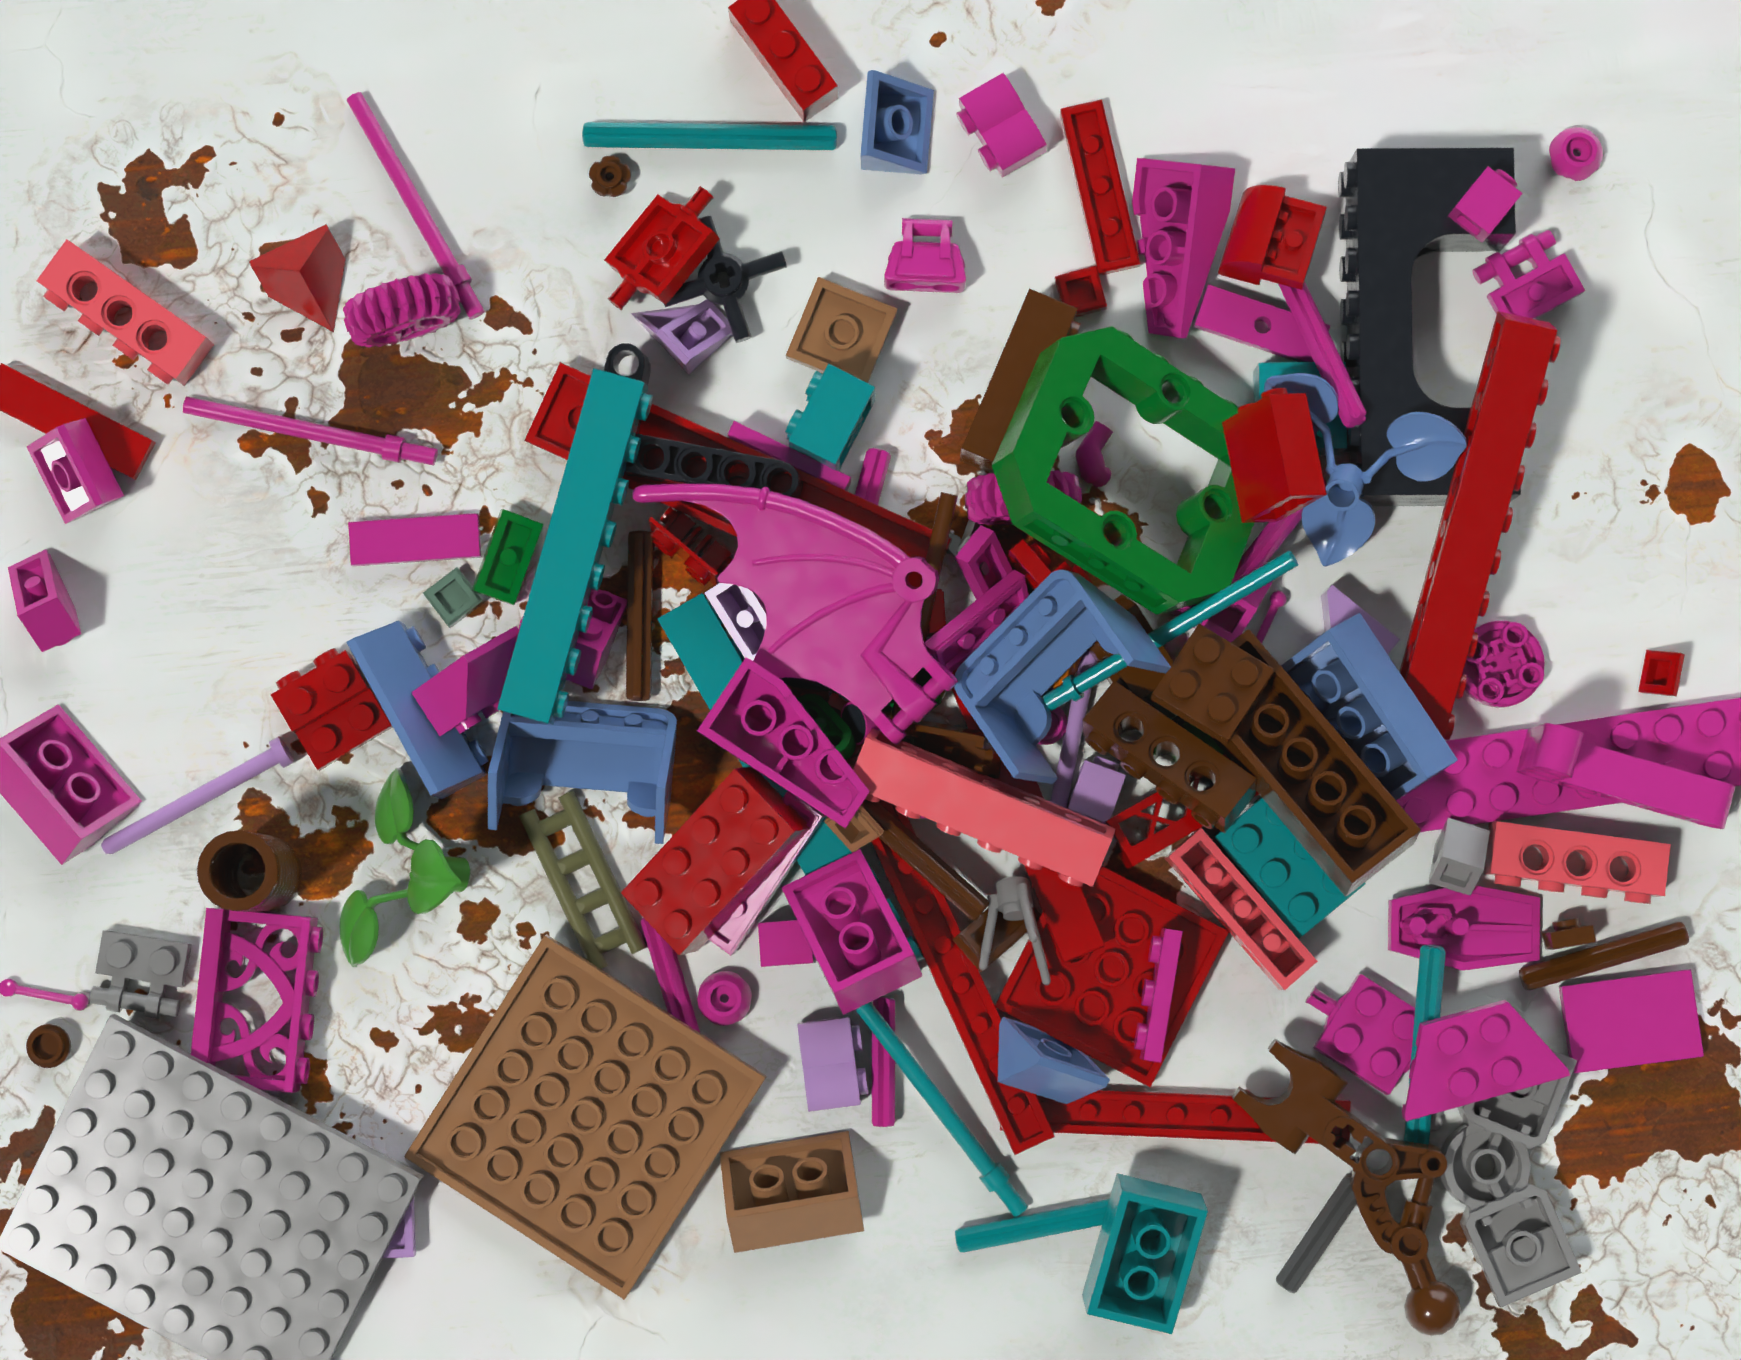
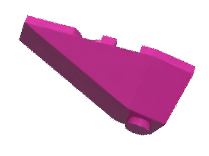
M745 657L697 732L846 829L870 791L800 704L784 681L748 657Z

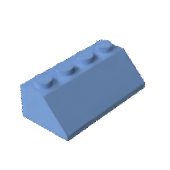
M396 621L346 642L432 797L444 799L487 775L483 764L489 761L477 739L469 742L464 732L459 734L456 728L439 736L411 693L440 672L435 663L430 666L426 664L420 653L426 649V646L414 626L407 629L405 624Z

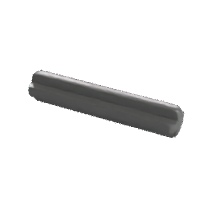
M1346 1176L1341 1180L1277 1275L1276 1282L1288 1292L1294 1294L1299 1290L1357 1204L1350 1184L1351 1177Z

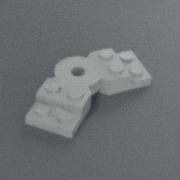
M1553 1050L1552 1052L1569 1069L1570 1076L1457 1107L1464 1125L1455 1129L1447 1137L1441 1148L1447 1160V1169L1440 1178L1449 1194L1460 1203L1466 1205L1460 1225L1499 1307L1506 1306L1582 1273L1547 1191L1528 1183L1531 1164L1527 1149L1546 1142L1577 1060ZM1490 1154L1495 1161V1169L1490 1176L1480 1178L1475 1171V1163L1481 1155Z

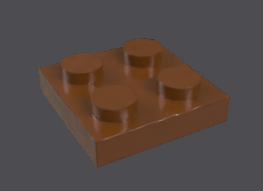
M1198 624L1172 663L1171 669L1166 672L1152 693L1151 700L1227 746L1273 676L1275 669L1203 625Z

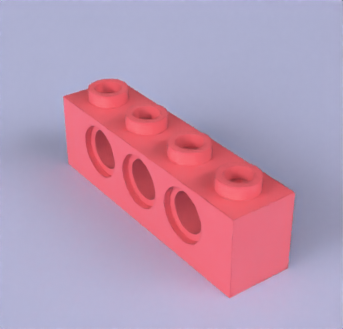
M68 239L65 240L36 280L47 289L43 295L44 298L64 312L69 305L79 311L82 315L78 322L98 336H100L103 330H106L117 338L112 346L132 360L140 354L151 362L147 370L168 385L174 378L185 386L214 346L207 337ZM88 283H97L98 290L95 297L89 301H81L80 291L83 286ZM123 307H131V320L123 326H116L114 317L117 311ZM165 331L167 333L165 346L159 350H150L149 340L151 336L156 332Z
M1499 821L1489 823L1488 830H1490L1483 874L1495 876L1494 884L1521 887V879L1538 881V890L1564 893L1565 885L1582 887L1581 895L1597 898H1607L1608 891L1625 893L1624 901L1651 904V896H1665L1671 844ZM1530 845L1538 848L1542 854V863L1536 870L1529 869L1523 862V853ZM1573 851L1580 853L1585 860V869L1578 876L1571 874L1566 866L1567 857ZM1616 857L1622 858L1628 865V875L1621 882L1615 880L1610 873V864Z
M1202 828L1194 831L1164 858L1279 990H1286L1318 962Z

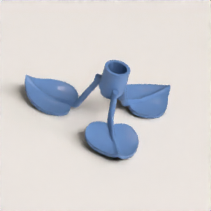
M1307 373L1271 376L1265 382L1264 392L1275 388H1286L1288 393H1306L1314 435L1316 436L1318 430L1323 435L1327 463L1325 472L1330 475L1325 487L1327 495L1307 505L1302 511L1303 528L1316 549L1323 566L1332 565L1349 557L1362 547L1371 536L1376 522L1375 513L1372 505L1366 500L1361 499L1360 496L1364 485L1370 483L1372 477L1390 458L1396 456L1397 467L1405 476L1416 481L1426 482L1445 475L1454 466L1460 454L1467 447L1466 437L1450 421L1427 412H1411L1398 417L1389 425L1387 438L1393 448L1385 451L1367 471L1362 472L1354 464H1340L1337 466L1334 459L1331 431L1326 423L1331 422L1336 417L1339 410L1338 396L1334 388L1323 378Z

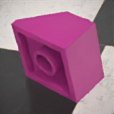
M517 626L463 655L411 692L439 736L454 728L457 729L459 734H462L482 721L478 715L482 712L487 719L500 711L497 708L519 633Z

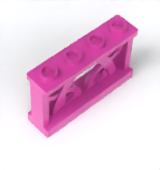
M206 908L191 1046L192 1056L216 1066V1061H223L243 1055L245 1067L250 1076L231 1075L260 1090L289 1093L300 1091L301 1084H306L308 1081L310 1060L309 1058H304L305 1040H311L314 1031V1015L308 1014L310 996H316L319 984V972L313 970L314 954L321 952L323 944V927H317L318 918ZM231 921L266 924L259 933L255 944L239 935L230 933ZM279 929H287L296 936L298 948L293 957L286 958L282 954L281 949L285 942L277 943L271 949L270 954L263 950L267 939L272 933ZM244 957L249 959L248 965L241 976L233 978L228 974L227 964L230 961H237L241 968ZM258 966L275 986L283 1004L263 1026L250 1034L249 1024L244 1015L236 1007L223 1002V992L232 991L245 985L252 978ZM296 969L295 986L285 971ZM232 1018L236 1021L241 1039L235 1041V1029L229 1035L221 1032L220 1026L223 1020ZM291 1020L289 1038L278 1034ZM260 1047L262 1057L266 1061L273 1063L270 1053L274 1048L279 1047L285 1052L286 1064L278 1074L266 1075L256 1066L253 1050Z

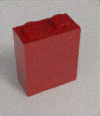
M1286 388L1267 390L1261 394L1260 400L1240 406L1237 409V414L1222 422L1242 523L1277 522L1327 495L1306 393H1288Z

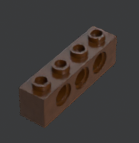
M1116 681L1112 682L1082 720L1083 732L1086 737L1085 741L1092 749L1102 755H1106L1107 752L1121 761V767L1129 775L1139 780L1142 777L1146 778L1156 785L1155 789L1161 797L1172 804H1177L1179 801L1192 810L1191 815L1197 822L1208 829H1212L1215 826L1223 833H1226L1256 794V777ZM1127 730H1136L1142 734L1140 739L1132 742L1126 741L1120 736ZM1163 754H1171L1178 759L1171 766H1162L1155 760ZM1204 778L1210 780L1214 785L1206 791H1199L1194 789L1191 783L1197 779Z

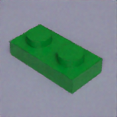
M501 509L472 591L510 605H515L543 524Z

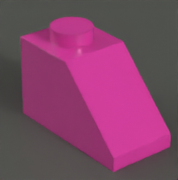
M47 549L7 567L17 616L41 652L55 646H62L81 634L75 606Z

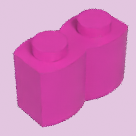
M1004 72L959 98L961 110L956 113L957 118L968 136L975 133L983 146L978 149V153L990 172L997 169L1003 178L1047 152V144Z

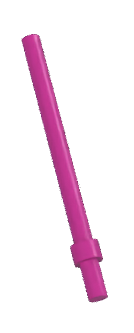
M361 92L352 94L346 99L347 103L444 273L443 275L449 276L452 280L453 286L457 289L460 303L469 319L472 320L481 316L485 311L470 286L472 279L463 264L458 265Z
M186 396L183 403V413L380 454L383 460L400 463L404 459L432 466L435 465L438 449L407 443L404 437L387 434L383 438Z

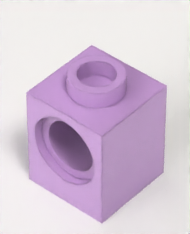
M1098 756L1094 757L1093 763L1087 760L1083 761L1067 804V809L1106 824L1105 821L1112 816L1126 777L1125 774L1117 772L1119 764Z

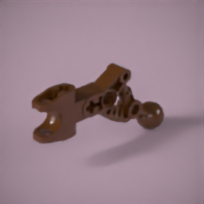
M1274 1039L1268 1049L1290 1072L1291 1081L1287 1091L1278 1098L1264 1099L1239 1086L1232 1095L1233 1100L1254 1119L1266 1135L1290 1152L1296 1154L1310 1136L1352 1167L1350 1184L1365 1224L1377 1245L1385 1252L1393 1254L1402 1262L1411 1286V1291L1407 1295L1404 1305L1407 1320L1414 1329L1422 1334L1430 1336L1443 1335L1452 1329L1459 1320L1461 1311L1460 1299L1452 1287L1445 1282L1436 1280L1427 1256L1429 1242L1425 1233L1433 1208L1428 1202L1435 1178L1442 1176L1447 1169L1446 1157L1433 1144L1383 1137L1335 1102L1348 1085L1346 1080L1314 1056L1302 1053ZM1348 1124L1351 1136L1360 1143L1357 1151L1354 1145L1343 1137L1339 1138L1336 1142L1332 1129L1335 1126L1343 1129ZM1376 1149H1383L1389 1153L1387 1164L1380 1169H1372L1366 1165L1368 1154ZM1418 1179L1412 1199H1406L1402 1216L1398 1223L1391 1216L1385 1197L1386 1187L1396 1180Z

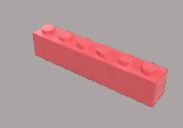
M873 728L865 738L853 769L870 791L865 800L879 802L881 799L896 805V811L906 817L920 819L922 816L937 822V828L945 833L954 836H960L963 833L978 839L977 844L986 850L995 853H1001L1002 850L1017 855L1018 861L1023 865L1037 870L1046 867L1058 872V877L1064 882L1078 887H1082L1083 884L1093 887L1115 833V828L987 775L978 774L975 770L905 741H901L896 745L882 732Z

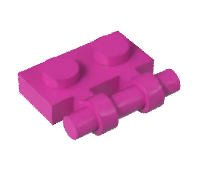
M1546 230L1536 236L1533 234L1525 236L1519 240L1518 246L1503 254L1496 252L1486 257V263L1472 270L1478 284L1481 285L1494 278L1500 285L1499 289L1486 296L1496 315L1497 311L1536 319L1586 291L1565 253L1551 261L1547 258L1544 251L1556 245L1555 238L1550 230ZM1528 260L1534 270L1515 279L1510 269Z

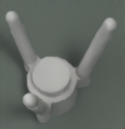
M1018 876L1001 879L996 883L997 894L987 896L989 902L988 916L982 942L979 969L982 971L987 969L998 912H1002L1003 918L1006 920L1017 921L1024 919L1042 983L1049 985L1051 979L1034 914L1031 882L1028 878Z

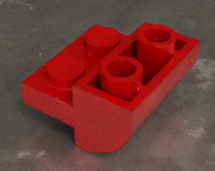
M1257 185L1247 188L1242 194L1218 275L1255 285H1260L1261 279L1302 290L1327 207L1285 196L1286 188Z

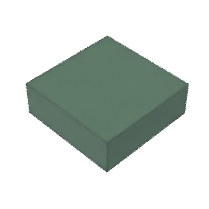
M458 567L423 592L424 596L449 628L485 603L477 592L472 591V585Z

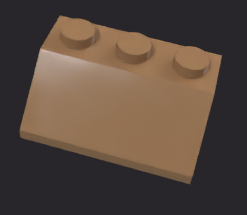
M849 1131L719 1152L726 1218L734 1253L864 1231Z

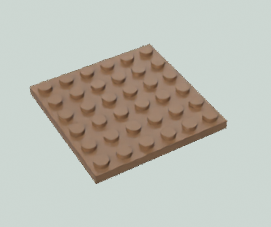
M546 934L404 1157L625 1300L767 1076Z

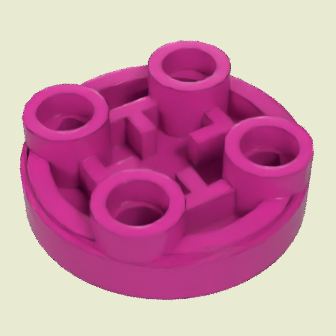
M1492 621L1477 627L1474 632L1478 633L1476 651L1472 658L1466 659L1463 673L1466 674L1467 678L1466 693L1477 702L1496 708L1510 707L1529 698L1544 679V655L1535 636L1524 625L1517 622Z

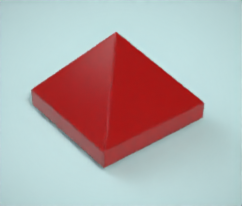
M1646 650L1638 692L1677 697L1685 654Z

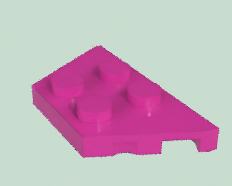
M1506 1000L1425 1021L1419 1024L1416 1039L1417 1051L1411 1063L1409 1079L1411 1080L1406 1104H1403L1402 1116L1405 1121H1410L1570 1076L1569 1069Z

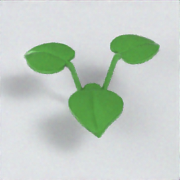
M395 768L384 783L376 802L374 818L378 836L384 844H393L397 840L399 844L414 850L411 858V872L409 873L411 879L408 888L373 896L369 900L364 891L356 890L348 897L341 912L339 928L341 945L352 967H357L358 964L364 963L374 951L379 931L378 918L374 908L378 904L407 897L409 906L414 913L426 914L439 906L453 892H463L470 879V867L467 859L444 856L440 846L434 840L425 839L420 843H416L407 837L405 832L412 826L414 810L412 796L400 768Z

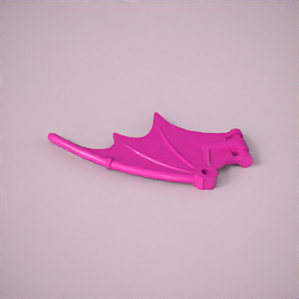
M682 483L641 485L632 491L633 500L639 503L687 501L705 505L719 512L730 521L737 533L738 548L731 563L717 578L719 583L734 584L749 589L764 602L766 629L753 661L776 677L803 678L816 681L831 688L861 709L877 725L880 731L896 745L906 736L905 730L914 721L919 723L937 704L935 699L944 690L950 691L958 683L957 678L928 652L924 644L921 628L922 608L925 599L935 592L939 582L938 570H935L925 558H910L898 547L873 531L834 512L801 499L772 492L768 487L758 489L724 484ZM915 571L921 574L923 582L920 587H914L910 584L909 575L911 572ZM924 667L932 678L922 687L913 677ZM894 699L901 710L891 719L882 710Z

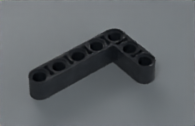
M621 343L614 346L608 353L604 371L620 375V361L626 356L634 355L639 360L637 371L630 376L624 377L645 382L648 386L651 374V364L648 357L636 346L629 343ZM640 419L635 437L641 438L638 455L634 463L627 462L624 475L671 484L731 485L728 480L730 469L737 464H745L749 468V478L744 484L739 485L741 487L758 489L768 487L772 491V477L779 472H787L792 476V485L787 492L782 494L798 498L803 489V480L800 474L787 462L639 434ZM653 448L662 449L664 452L662 465L654 470L646 469L644 465L645 454ZM695 456L705 457L707 461L705 472L697 478L689 477L686 473L687 462Z

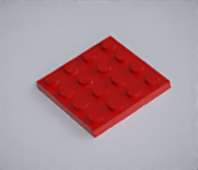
M1101 866L1093 887L1083 884L1081 889L1105 947L1064 963L1042 911L1037 926L1051 982L1049 985L1042 983L1032 942L1028 939L995 1003V1007L1151 1087L1229 931ZM1161 928L1183 932L1162 1060L1159 1063L1140 1059L1141 1050L1134 1049V1041L1138 1023H1146L1148 1006L1141 1005L1145 979L1153 980L1155 963L1148 961L1152 936L1160 937Z

